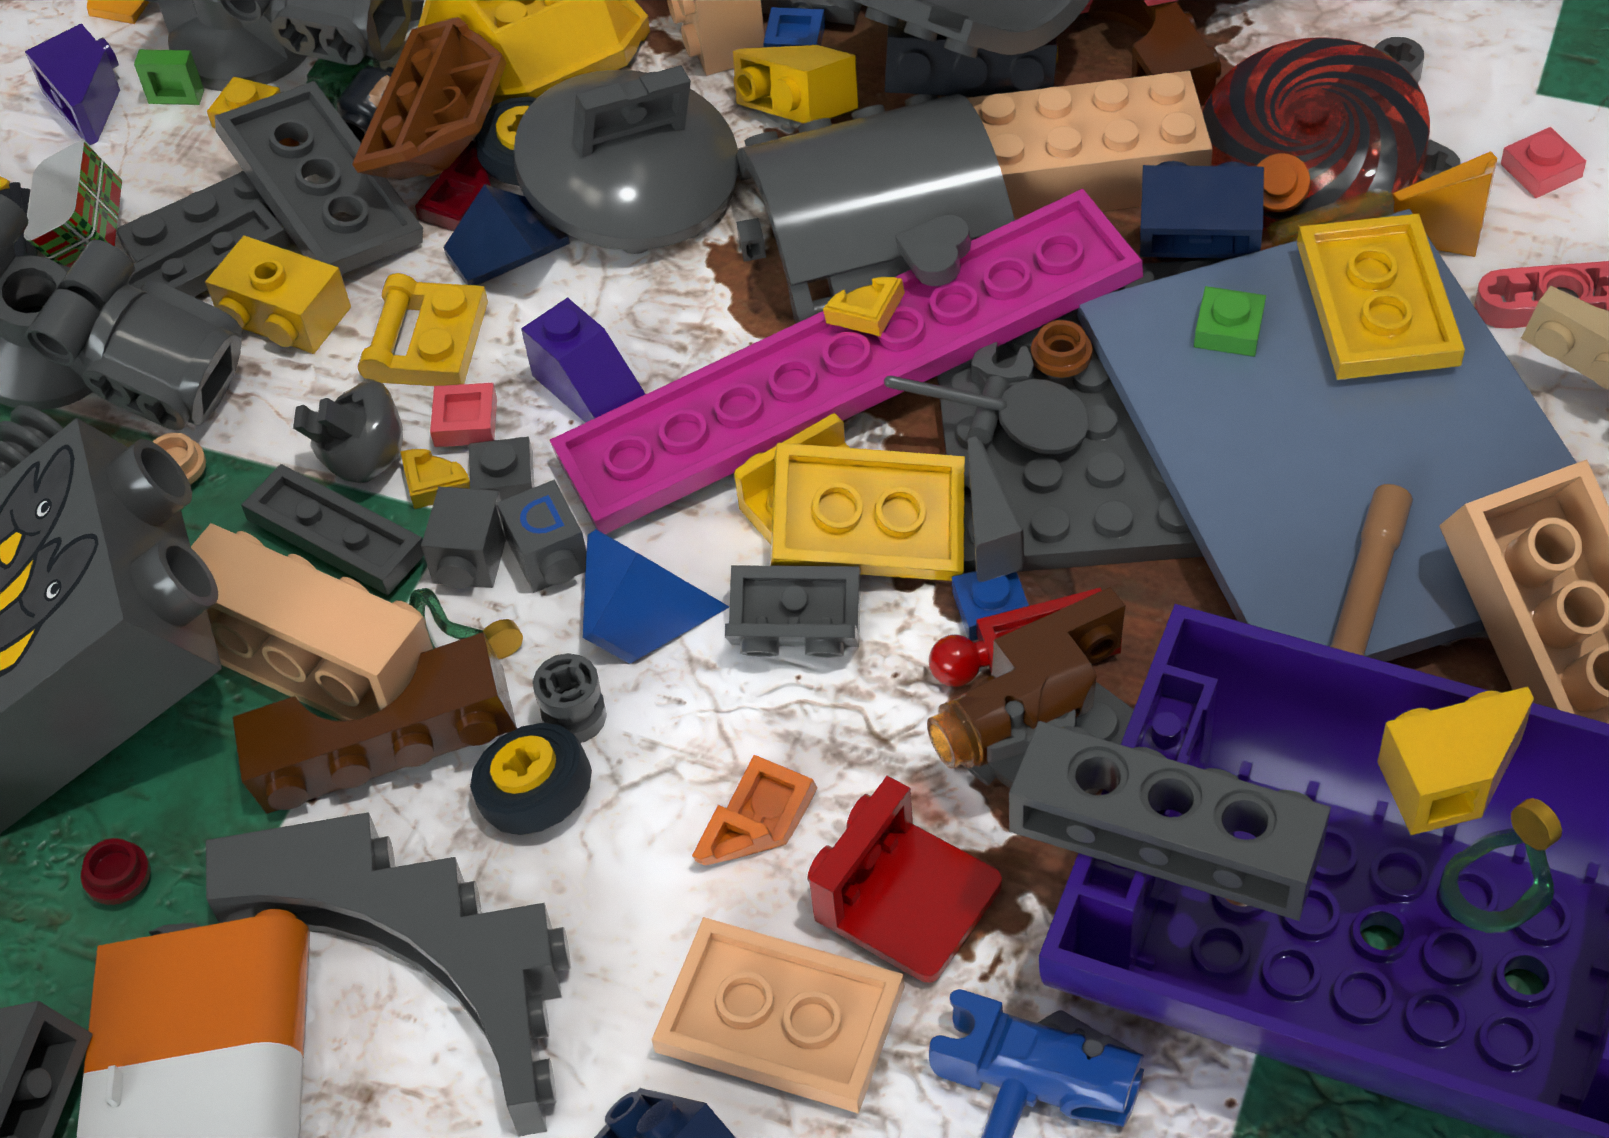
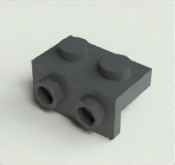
M731 565L729 623H725V638L731 645H740V654L746 656L779 655V646H805V655L811 657L833 658L844 656V647H859L860 567Z

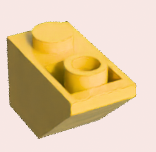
M820 45L742 48L733 51L736 104L803 124L817 119L832 118L858 108L856 55Z
M1528 686L1503 693L1498 691L1481 692L1463 703L1431 711L1426 708L1413 709L1401 714L1395 720L1385 723L1377 763L1410 835L1482 818L1522 740L1534 700Z

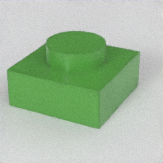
M139 49L134 66L148 104L200 105L204 87L191 50Z
M1205 286L1195 331L1194 347L1255 357L1266 295Z

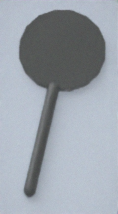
M887 376L884 379V385L888 388L997 410L1000 424L1007 435L1022 447L1038 453L1060 454L1073 450L1084 441L1090 424L1088 410L1080 398L1065 386L1049 380L1028 379L1015 383L1004 392L1002 399L896 376Z

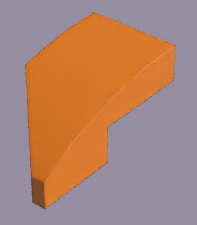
M753 755L727 808L720 805L717 806L692 857L696 862L706 866L786 845L818 788L814 780L757 755Z

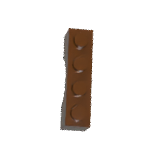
M1144 0L1092 1L1089 12L1083 13L1087 20L1103 19L1121 22L1137 29L1144 35L1142 39L1133 44L1131 78L1190 71L1200 107L1206 105L1211 94L1212 103H1214L1216 78H1219L1221 75L1219 55L1212 45H1206L1197 32L1193 16L1189 12H1183L1177 1L1147 6Z
M484 632L420 653L416 671L406 689L391 704L367 717L350 721L324 719L307 710L296 696L232 717L242 783L266 814L278 810L297 808L307 800L340 789L356 788L372 778L405 767H418L428 763L432 758L467 746L483 745L492 741L497 736L517 730L503 666Z

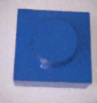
M771 7L763 43L764 47L821 46L825 29L824 9Z
M976 571L952 576V593L967 637L971 641L978 640L976 619L1029 606L1017 571L984 582L977 580Z

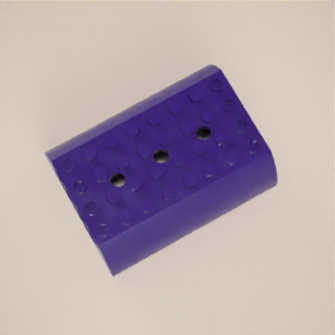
M1174 604L1120 745L1130 748H1150L1158 751L1170 760L1201 769H1222L1235 775L1239 780L1276 791H1297L1308 796L1313 802L1330 806L1331 811L1324 847L1300 921L1252 906H1237L1228 902L1223 897L1078 853L1039 954L1041 981L1045 986L1513 1138H1609V724L1532 703L1522 740L1482 818L1410 835L1377 763L1385 723L1395 720L1401 714L1413 709L1426 708L1431 711L1463 703L1472 696L1489 690ZM1103 789L1101 795H1105L1110 792ZM1534 798L1541 800L1553 810L1560 821L1562 828L1561 838L1546 850L1539 851L1524 843L1512 826L1511 812L1526 799ZM1174 810L1157 811L1158 814L1166 817L1182 815ZM1243 831L1229 833L1236 838L1244 840L1256 838L1254 835ZM1369 926H1384L1391 929L1398 936L1400 944L1388 950L1376 949L1364 941L1360 932ZM1514 969L1528 970L1540 978L1544 990L1532 995L1519 993L1509 986L1504 974Z

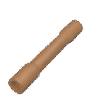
M1383 484L1374 490L1361 532L1362 544L1330 647L1362 656L1365 655L1393 555L1400 546L1413 502L1412 495L1401 486Z

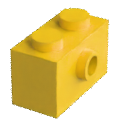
M245 235L205 281L214 307L229 314L242 329L267 337L282 347L292 346L312 354L316 353L351 308L339 267Z

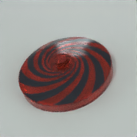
M1327 37L1304 38L1265 48L1232 68L1211 91L1202 109L1213 148L1211 166H1218L1226 162H1240L1247 166H1257L1266 157L1279 153L1296 156L1306 165L1311 185L1305 200L1296 208L1286 212H1273L1263 208V230L1272 233L1298 237L1299 226L1381 217L1390 211L1393 193L1416 184L1428 157L1430 116L1425 96L1419 84L1400 63L1389 55L1366 44L1351 40Z

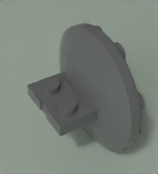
M681 65L649 73L633 70H603L581 74L562 81L546 90L528 107L522 116L515 136L514 168L518 184L524 196L548 225L590 244L612 249H622L631 254H640L648 249L661 248L694 238L719 218L729 204L736 186L739 168L736 157L738 152L737 143L732 130L721 113L703 96L690 89L691 80Z

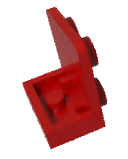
M886 776L872 796L864 794L856 802L848 817L847 829L833 847L826 845L814 858L807 876L810 884L814 920L925 983H931L939 979L1002 888V877L996 868L914 825L911 788Z

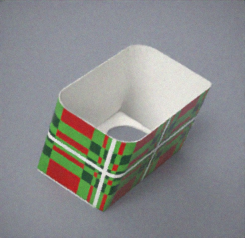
M84 138L47 157L34 170L27 210L29 221L28 226L24 230V238L43 255L57 264L67 267L73 265L87 243L92 240H101L113 246L116 245L122 179L102 160Z

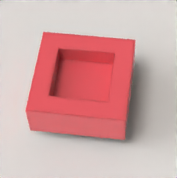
M1550 126L1504 147L1501 165L1535 198H1538L1582 178L1587 160Z
M493 382L434 386L430 427L434 447L464 446L470 443L494 441L497 395Z

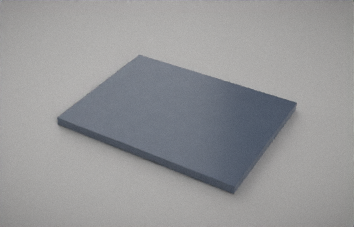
M1407 209L1382 217L1409 215L1413 213L1410 209ZM1428 236L1427 239L1465 348L1462 365L1458 367L1337 380L1298 250L1297 241L1112 292L1080 304L1077 309V317L1084 331L1090 339L1094 350L1239 622L1331 646L1362 544L1361 532L1374 490L1383 484H1394L1406 489L1412 495L1413 502L1400 546L1393 555L1364 656L1387 662L1484 632L1486 629L1439 525L1466 503L1577 463ZM1205 286L1266 295L1255 357L1194 347L1195 331Z

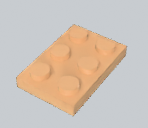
M703 917L651 1039L654 1051L859 1114L905 988L904 974Z

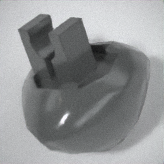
M366 379L344 392L335 402L329 398L321 399L318 412L309 409L304 404L297 406L295 409L293 429L311 439L310 447L316 458L328 470L344 481L367 483L390 467L399 457L403 445V426L391 393L383 383L373 379Z

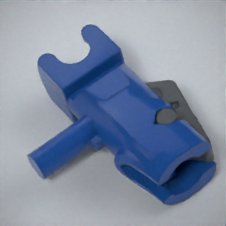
M961 989L951 992L950 1004L953 1007L952 1020L954 1028L959 1032L968 1034V1036L960 1039L943 1035L933 1037L929 1045V1063L934 1073L943 1079L977 1090L981 1089L983 1083L1000 1088L981 1138H1013L1025 1105L1034 1107L1037 1100L1060 1107V1111L1070 1118L1121 1127L1126 1125L1133 1111L1143 1080L1144 1069L1140 1068L1144 1058L1143 1054L1138 1053L1108 1034H1102L1062 1010L1056 1011L1035 1023L1003 1013V1006L1000 1001Z

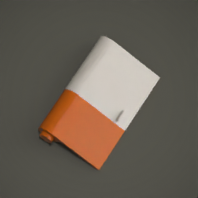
M268 909L259 912L255 917L98 945L88 1031L92 1033V1037L85 1055L76 1138H299L310 945L308 925L297 919L289 911Z

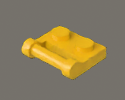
M395 273L389 275L382 289V298L385 302L371 345L362 351L358 362L360 375L365 379H373L380 383L422 386L464 384L488 304L485 286L416 282L406 274ZM406 310H420L406 356L393 355Z

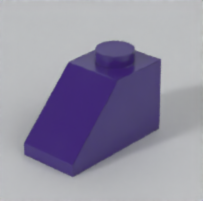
M80 23L26 50L25 53L42 93L81 139L84 138L89 145L98 142L120 92V87L113 71L114 68L119 66V63L109 43L103 37L96 40L84 25Z
M568 297L521 328L532 376L585 423L646 394L605 328Z

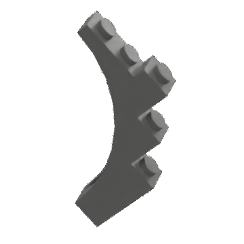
M369 812L206 840V899L219 923L255 917L259 912L268 909L286 910L308 925L311 932L330 933L378 947L420 969L460 1003L488 1040L499 1066L506 1105L518 1137L547 1132L544 1104L555 1103L557 1096L552 1063L550 1058L540 1060L538 1039L550 1036L545 1000L562 998L559 971L571 969V961L565 928H552L545 902L482 913L476 881L464 882L456 857L396 867L391 839L389 836H378Z

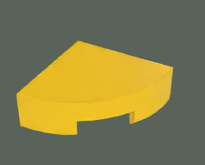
M895 277L873 278L872 285L857 288L847 294L845 289L838 292L823 308L826 323L881 336L905 294L902 279Z
M426 449L400 451L414 509L433 505L438 486L470 489L468 474L459 463L432 456L431 451Z

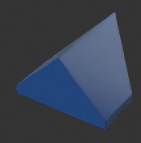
M597 529L587 535L582 638L625 662L633 663L729 608L728 605Z

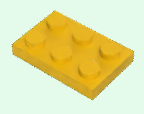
M1419 213L1299 226L1297 246L1337 380L1458 367L1462 365L1465 348Z
M777 443L774 461L770 566L860 567L861 575L952 581V576L961 575L964 572L965 456Z

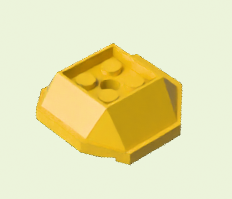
M426 0L418 27L459 17L468 25L470 30L483 37L503 55L507 65L490 108L494 104L510 98H538L554 85L581 74L603 70H619L628 65L635 55L640 42L644 41L650 33L648 15L635 0Z

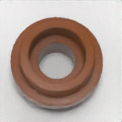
M1056 320L1044 325L1033 339L1031 357L1034 366L1042 373L1059 378L1071 377L1084 371L1090 364L1092 344L1085 331L1078 324L1067 320Z

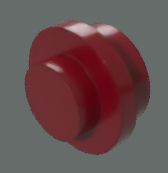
M119 838L106 839L95 844L85 855L81 870V883L88 896L94 901L105 905L121 904L131 900L144 889L151 873L150 862L145 852L138 845Z

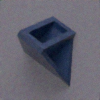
M484 184L443 248L445 255L465 284L478 286L570 244L568 234L548 225L543 217L530 205L525 196Z

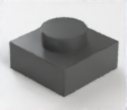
M529 436L469 444L470 489L499 491L501 500L534 488L533 451Z

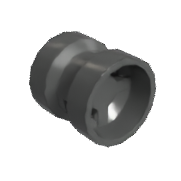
M570 653L555 655L544 661L536 670L532 681L536 701L540 706L542 723L561 725L574 734L580 743L595 737L604 727L607 718L605 702L595 666L587 658Z

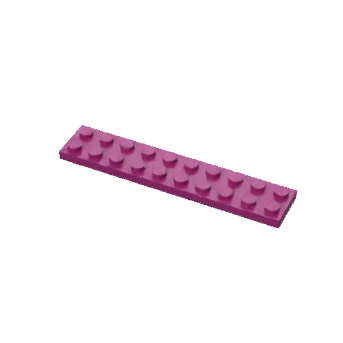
M1082 188L972 240L969 252L960 259L961 267L958 276L948 284L942 286L925 285L916 278L912 270L896 276L895 278L902 279L905 294L881 336L827 324L824 312L822 311L550 439V443L595 528L607 534L733 474L738 467L742 466L753 455L770 450L777 443L784 442L833 413L843 421L904 392L886 387L884 379L887 376L925 382L973 359L975 353L980 348L997 342L998 347L1078 309L1080 304L1109 294L1142 278V260Z

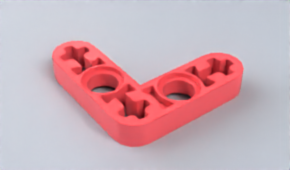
M1609 261L1490 271L1481 278L1478 284L1474 307L1487 325L1495 328L1526 327L1539 300L1548 288L1553 286L1555 288L1570 289L1579 296L1578 299L1609 311Z

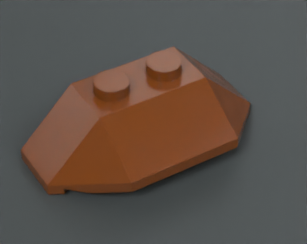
M459 17L412 29L352 163L357 173L403 180L420 175L430 177L448 169L482 128L507 65L503 55L483 37L470 30L468 25Z

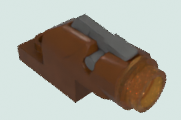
M1109 587L994 639L992 675L967 693L941 704L938 714L927 719V730L931 743L941 761L948 768L953 769L960 765L967 768L981 767L990 762L1024 754L1038 721L1058 727H1075V719L1085 715L1093 708L1097 675L1091 664L1104 660L1121 646L1126 605L1115 591Z

